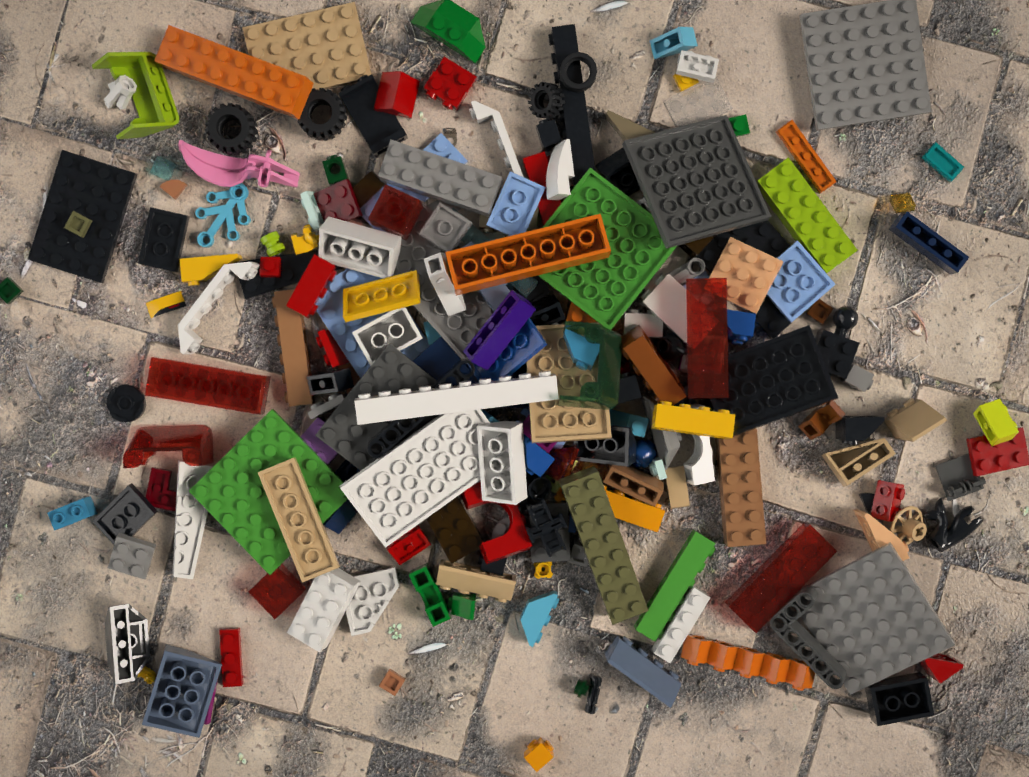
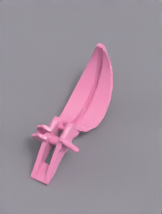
M179 140V150L187 165L198 176L210 183L224 187H233L243 183L245 179L256 178L260 187H268L269 181L296 188L298 186L300 173L269 158L272 153L270 149L267 150L266 157L250 154L248 158H235L203 150L183 140ZM273 171L283 173L284 176H281Z

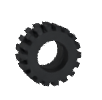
M313 88L297 122L311 138L314 137L316 140L323 139L324 141L328 140L329 137L333 139L335 134L342 132L341 128H345V120H347L346 108L336 93L329 89L326 91L324 88H319V90ZM319 105H328L332 109L331 118L324 124H315L311 120L312 111Z
M223 103L220 104L219 109L217 107L212 109L214 113H209L208 117L210 120L205 122V125L208 126L205 129V133L208 134L207 138L214 147L227 155L234 154L236 156L240 155V152L246 153L248 147L250 149L253 147L252 142L257 141L255 137L258 134L256 129L257 123L245 108L238 104L228 103V106ZM230 120H239L241 122L240 134L234 139H225L222 134L224 125Z

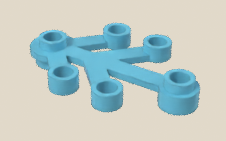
M240 183L230 187L227 191L217 193L211 191L207 193L206 199L211 204H216L221 199H230L225 205L196 209L195 215L201 220L206 219L208 216L219 214L208 231L201 232L198 235L197 242L200 246L209 248L214 244V235L225 219L228 228V239L237 241L240 238V234L236 230L232 209L237 203L239 211L238 222L244 226L250 223L251 219L247 215L245 200L249 195V191L244 184ZM237 190H242L241 196L236 195ZM212 194L216 196L214 201H210ZM201 210H204L205 215L203 217L199 216V212ZM243 216L247 217V221L245 223L241 222V218ZM232 232H236V237L234 239L230 237V234ZM205 237L210 238V241L207 244L204 243Z

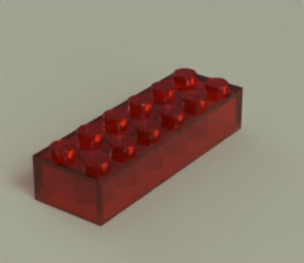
M727 278L686 279L688 399L729 398Z
M151 357L145 396L262 415L265 414L271 376Z
M804 522L725 603L757 633L829 561L837 550L809 523Z

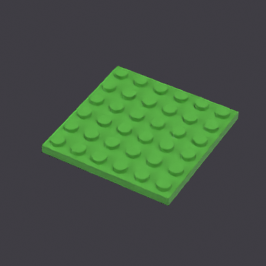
M589 168L573 188L571 195L565 198L543 228L601 214L611 249L609 258L537 276L610 332L677 246L666 249L652 214L592 168Z
M274 409L268 412L189 490L269 575L291 554L257 472L296 457L322 524L348 500L339 487L344 481Z

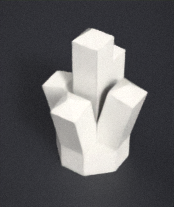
M122 75L116 81L108 84L110 92L104 98L108 109L115 106L120 110L126 109L132 95L136 92L137 85L134 80L126 75Z

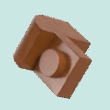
M833 400L815 408L798 427L810 440H813L822 435L831 424L842 419L845 416V412Z

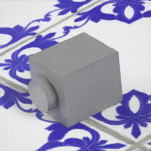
M852 364L847 379H840V381L860 392H865L871 388L874 374Z

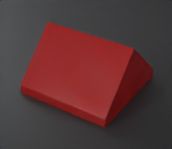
M402 71L382 72L374 110L412 119L420 81Z
M939 653L919 662L927 675L940 684L963 669L964 664L952 656Z

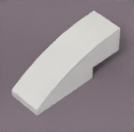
M565 139L556 144L551 153L546 174L547 200H561L571 195L569 179L575 176L570 139Z

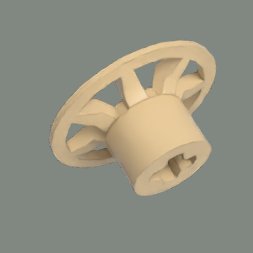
M907 506L896 514L890 531L893 534L894 532H902L898 534V538L902 540L906 537L905 543L908 545L914 540H922L926 535L927 527L923 523L922 512L917 507ZM912 510H915L916 514L912 516ZM905 511H907L906 520L903 517H901V514H903ZM896 521L901 522L902 526L895 527Z

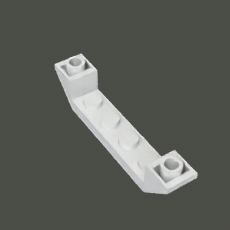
M472 101V108L469 109L472 119H477L478 124L493 119L490 123L493 132H498L500 139H497L500 150L505 151L506 157H504L507 169L511 168L513 173L523 177L500 112L477 101Z
M241 262L224 264L178 324L180 352L182 354H194L199 350V344L203 339L192 329H195L200 324L202 316L211 310L212 303L215 299L221 297L225 286L234 280V275L236 274L243 280L252 279L258 272L257 269L260 266L258 263Z

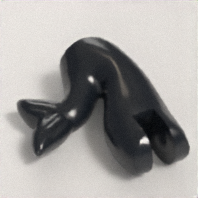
M942 498L936 502L934 510H929L923 515L924 518L934 520L937 523L934 530L928 535V539L939 552H943L965 539L984 520L979 516L967 524L963 518L968 517L975 510L972 506H967L956 514L950 528L947 530L948 520Z

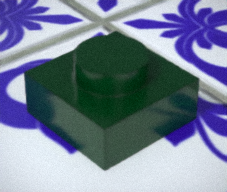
M7 277L0 283V297L6 304H11L23 292L10 277Z

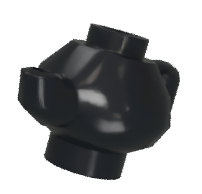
M674 332L668 333L661 339L654 341V345L666 361L676 360L681 355L691 356L693 354V349L684 347L683 340Z

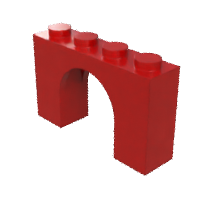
M481 482L472 485L461 493L466 510L483 504L494 503L504 508L509 516L510 526L507 533L483 542L479 546L486 564L529 550L532 547V542L525 529V517L523 514H520L518 509L520 507L519 503L512 505L483 501Z

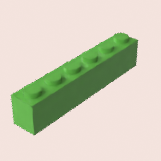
M692 530L647 603L648 611L642 613L634 625L635 630L653 641L663 636L665 625L667 622H671L675 616L674 610L678 605H682L685 600L684 594L695 583V576L703 571L706 558L711 557L714 553L715 542L696 530Z

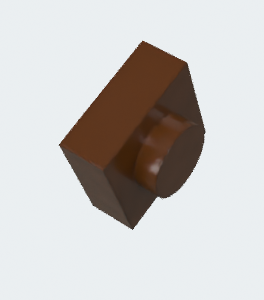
M818 299L805 314L822 325L834 308Z

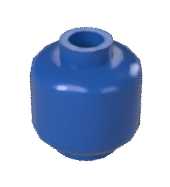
M638 440L636 442V462L633 465L637 468H646L657 456L656 446L650 440Z

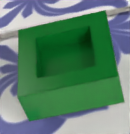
M746 114L728 118L736 137L750 134Z

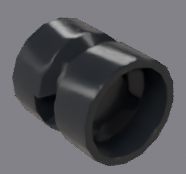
M526 471L527 494L538 501L548 497L552 489L550 480L544 475L540 478L537 474L530 475Z

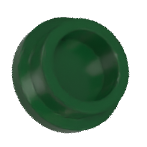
M579 679L575 686L574 694L578 698H581L582 695L586 696L589 685L586 679Z

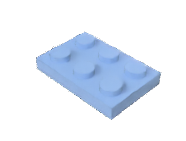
M510 171L486 226L508 236L526 232L546 187Z

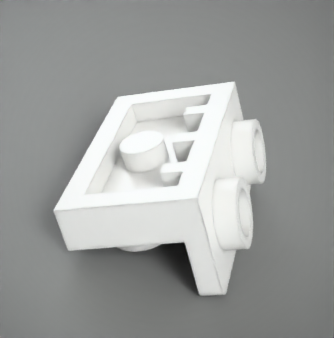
M681 50L676 74L714 83L719 59L709 55L704 56L692 51Z

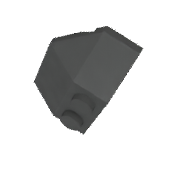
M130 604L109 606L104 624L107 662L114 684L135 681L150 658L147 618Z

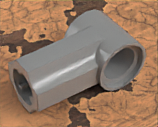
M693 258L668 274L682 285L704 272L705 263L700 258ZM692 262L698 263L700 267L698 272L691 270Z

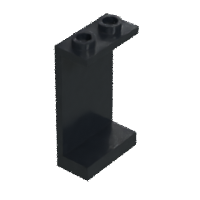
M371 74L360 77L358 82L352 86L351 84L346 85L341 89L342 92L338 94L372 153L377 157L387 151L390 140L401 143L408 139V136L395 115L374 110L379 87Z

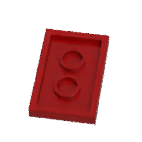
M1018 427L1019 433L1012 440L995 446L990 445L985 435L967 438L973 476H982L1029 465V454L1023 427Z

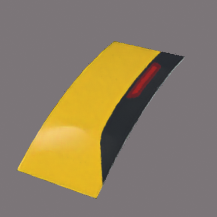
M179 291L146 303L150 317L153 318L185 307L186 304L182 292Z

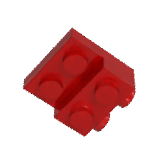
M443 57L436 71H433L425 84L424 90L429 98L433 100L437 98L443 102L442 105L447 109L458 111L475 83L477 76L448 58Z

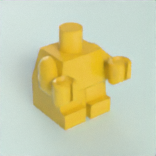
M309 224L304 225L303 234H291L296 255L306 253L318 247L319 235L311 232L312 228Z

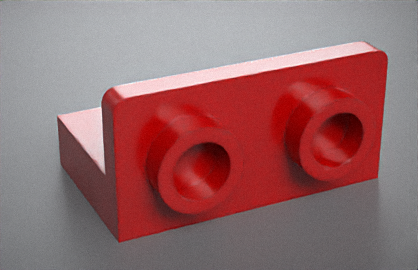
M418 524L386 548L396 562L401 565L430 546L431 542Z

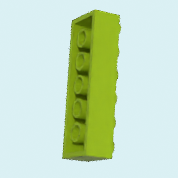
M789 157L756 181L764 200L794 240L800 242L826 274L858 251Z

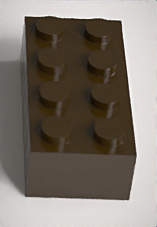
M459 495L426 518L451 564L480 548L481 543L485 542Z

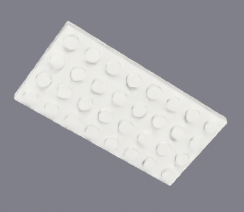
M481 409L438 415L339 486L385 548L481 480L477 425L490 423Z

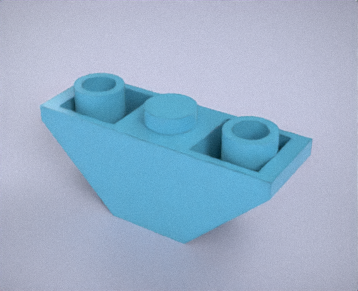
M554 590L528 599L520 616L524 632L531 647L534 646L535 642L539 643L543 635L541 632L543 625H548L551 618L549 613L552 608H556L559 602V598H557L558 593Z

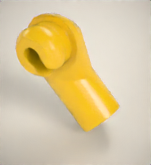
M144 666L138 677H142L147 684H152L155 682L156 673Z

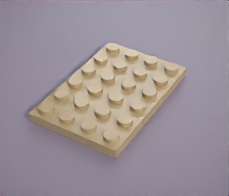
M355 2L242 27L248 55L306 76L314 83L312 89H330L358 82L360 77L372 74Z
M598 322L536 326L548 345L526 362L527 373H531V376L539 375L541 371H551V374L554 373L557 378L559 399L529 403L532 443L611 439L603 326ZM565 329L602 345L591 371L588 369L586 371L581 370L572 362L563 338Z

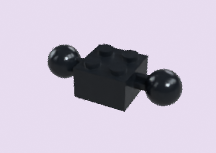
M842 306L833 315V322L836 326L835 332L832 333L824 329L818 330L815 340L830 377L847 379L860 343L845 336L847 330H851L857 325L858 313L852 307Z

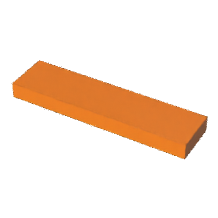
M793 119L776 131L819 194L837 182Z

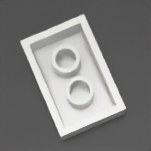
M406 307L392 310L352 332L370 366L389 343L401 351L423 339Z

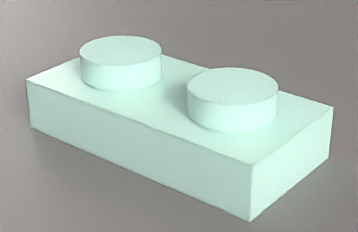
M305 191L300 194L302 198L301 204L307 211L309 225L313 230H319L324 221L314 197L315 192Z
M655 457L648 465L650 473L659 480L666 479L667 475L661 458Z

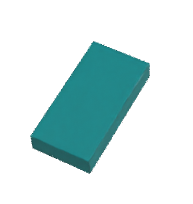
M936 142L921 157L949 183L964 168L962 164Z

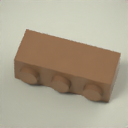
M608 464L604 471L603 483L654 507L664 492V481L632 466Z

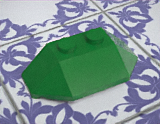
M438 0L420 6L411 21L412 25L474 64L477 63L486 48L480 19L451 0Z

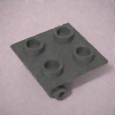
M969 453L935 465L948 501L984 489L983 485L986 484L985 478L973 476Z

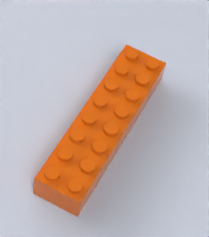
M168 25L154 60L165 69L298 120L314 84L306 76Z
M601 214L447 251L445 254L457 296L609 258L611 249Z

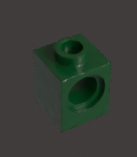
M332 155L327 157L326 161H322L330 186L349 179L344 160L341 156ZM334 165L340 166V171L337 174L331 173V168Z

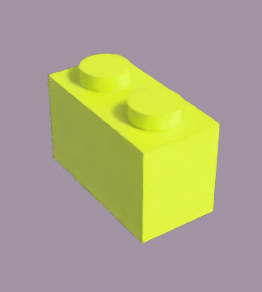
M1000 399L980 405L973 413L991 446L1012 440L1019 433L1017 424L1011 419L1007 407Z

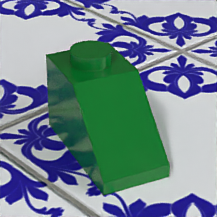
M454 592L453 597H449L448 608H451V614L473 620L476 594Z

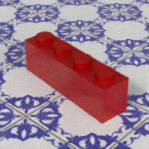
M545 151L525 157L522 161L528 180L546 187V174L550 155L546 156ZM546 188L537 206L543 226L564 201V198L561 200H547Z

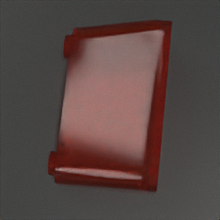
M207 425L141 427L136 430L123 455V468L147 465V459L156 455V451H182L183 461L189 466H204L213 463L212 430Z

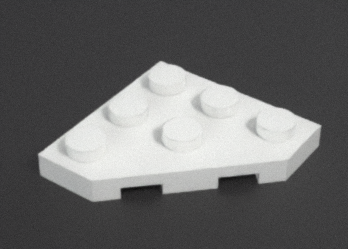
M396 566L353 576L361 582L346 609L351 636L368 633L374 627L400 586Z

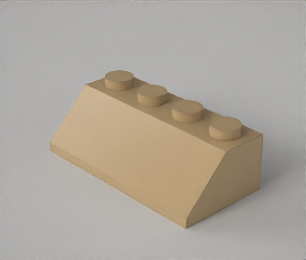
M442 559L439 565L436 585H440L439 588L444 590L454 588L458 589V592L462 594L472 592L477 593V596L481 598L491 596L495 597L496 601L507 602V600L511 601L516 575L508 573L498 575L481 571L480 567L458 562L451 564L450 561Z

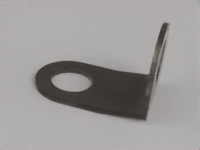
M443 128V135L447 139L453 138L454 143L452 145L455 147L457 144L456 129Z

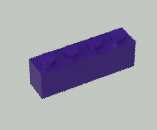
M511 290L463 352L471 362L488 370L536 310L535 307L526 298Z

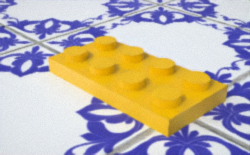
M417 270L343 289V319L345 322L420 304V285Z

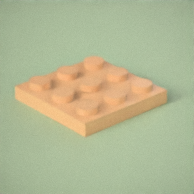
M730 237L703 289L757 314L783 265V261Z

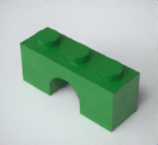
M428 563L411 570L409 577L416 592H419L422 597L425 611L432 626L434 627L451 619L452 614L439 586L436 585V580Z

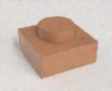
M389 669L379 687L395 696L406 678Z

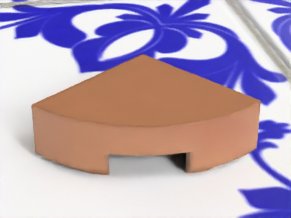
M168 180L159 187L176 200L187 187V184L180 180Z

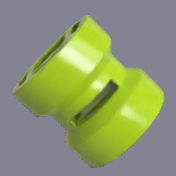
M277 231L271 232L260 239L262 245L267 248L266 253L268 257L275 256L286 250L284 244L279 240L280 236Z

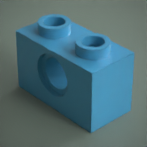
M91 496L50 511L47 514L55 531L96 515L98 512Z

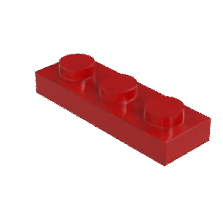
M240 628L220 629L223 687L242 686L243 668Z

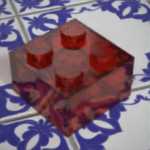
M385 184L368 219L373 226L388 233L402 236V239L407 241L423 209V204L421 200Z
M281 564L271 575L267 573L248 592L276 619L306 588Z

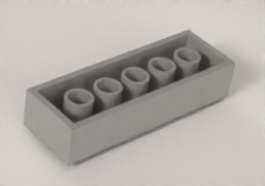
M390 140L378 174L382 182L486 217H490L503 183L502 177L394 140Z

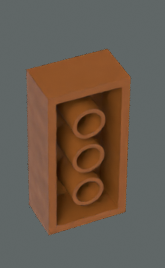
M640 325L620 337L622 354L627 360L631 359L632 367L638 376L642 374L645 386L649 391H653L658 404H660V401L672 402L671 406L687 397L682 383Z

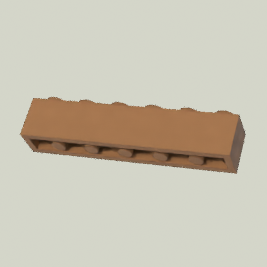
M295 289L275 291L272 297L273 307L277 311V315L274 317L275 325L279 327L280 333L277 335V342L282 348L280 363L284 365L285 371L282 373L283 384L287 386L285 401L289 403V407L315 403L314 395H310L307 376L311 375L304 316L286 306Z

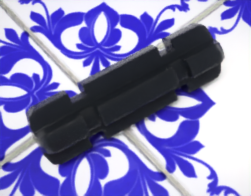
M592 676L591 686L587 697L588 703L585 706V712L588 714H595L596 711L595 704L598 702L599 687H601L602 678L598 676Z

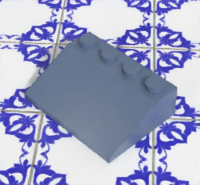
M166 644L142 725L200 738L222 663L187 649Z

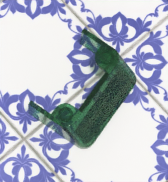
M565 321L563 333L565 329H568L579 335H584L589 343L600 344L597 382L585 383L581 387L580 397L560 395L558 406L603 410L615 408L619 400L622 338L620 334L596 323Z

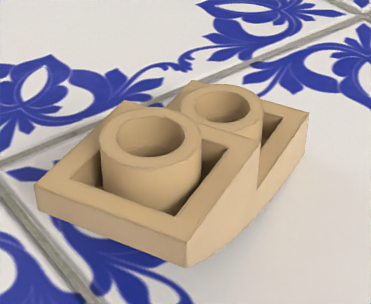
M684 465L667 468L665 472L667 475L666 482L670 508L690 506Z

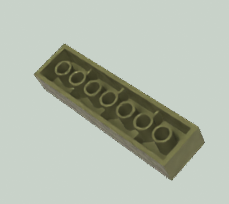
M595 466L559 479L561 490L612 625L647 612L646 602L598 470Z

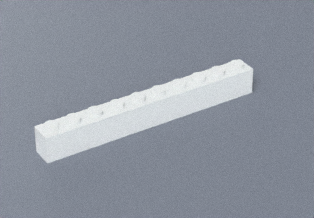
M541 371L536 376H531V373L519 374V378L511 379V376H501L497 381H491V378L479 379V383L471 384V381H461L457 386L445 383L440 384L439 388L431 389V386L419 387L417 391L405 388L400 389L399 393L391 394V391L378 392L379 395L377 396L365 393L359 394L354 402L357 425L557 400L559 396L556 375L554 373L551 374V371Z

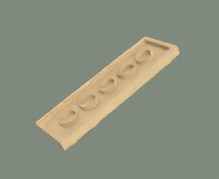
M296 457L257 472L302 583L339 568L340 565Z

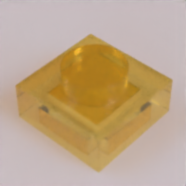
M910 193L890 196V203L896 214L915 211L916 204Z

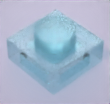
M157 155L150 173L168 181L171 179L177 164Z

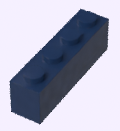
M908 211L899 214L889 228L891 232L948 274L958 273L969 258V256Z

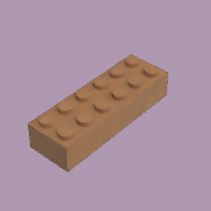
M757 428L728 440L715 438L724 545L727 547L766 544Z

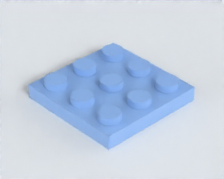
M799 241L793 243L777 257V259L783 261V265L766 295L790 323L836 285Z

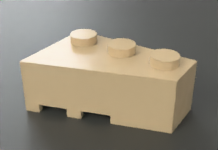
M882 438L828 452L821 456L842 486L845 487L896 453L887 440Z

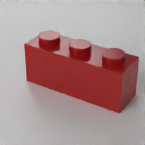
M314 254L286 305L287 308L306 318H309L310 315L314 316L318 309L316 303L319 298H324L328 290L325 288L329 281L332 282L337 274L335 265Z

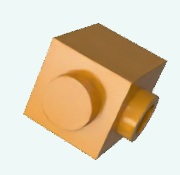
M541 737L530 742L527 746L528 749L524 751V759L536 772L554 758L553 746L548 740L544 741Z

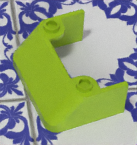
M108 52L92 64L93 69H110L115 80L119 76L126 75L133 79L137 85L136 92L132 97L139 118L133 119L129 127L116 135L117 139L142 138L172 128L179 122V115L163 68L154 61L156 54L152 52Z

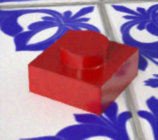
M261 257L260 276L281 277V258Z

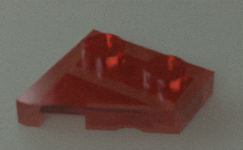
M579 448L552 449L548 454L555 460L545 471V474L557 481L569 476Z

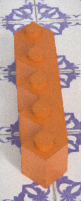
M688 635L686 637L680 656L686 659L688 664L698 666L699 663H707L714 666L713 669L716 671L735 670L740 672V676L745 678L761 676L766 678V682L775 685L778 682H787L792 684V688L803 691L805 688H812L815 672L803 660L795 658L792 660L779 654L763 653L757 651V649L745 646L738 647L720 640H707L699 635Z

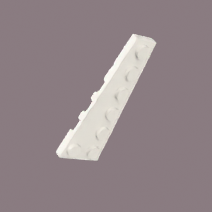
M178 461L173 556L174 577L193 579L208 511L189 490L214 467L212 465Z

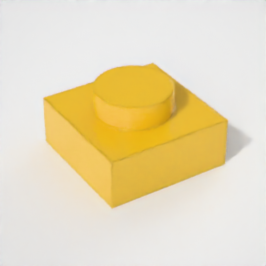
M676 73L673 75L681 93L699 84L698 79L677 75Z

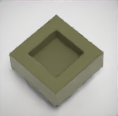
M73 211L64 228L84 238L92 220Z

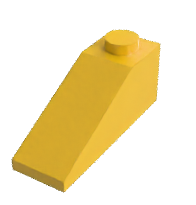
M239 254L179 259L181 281L188 283V286H199L200 282H206L214 277L224 264L238 262L242 259V256Z

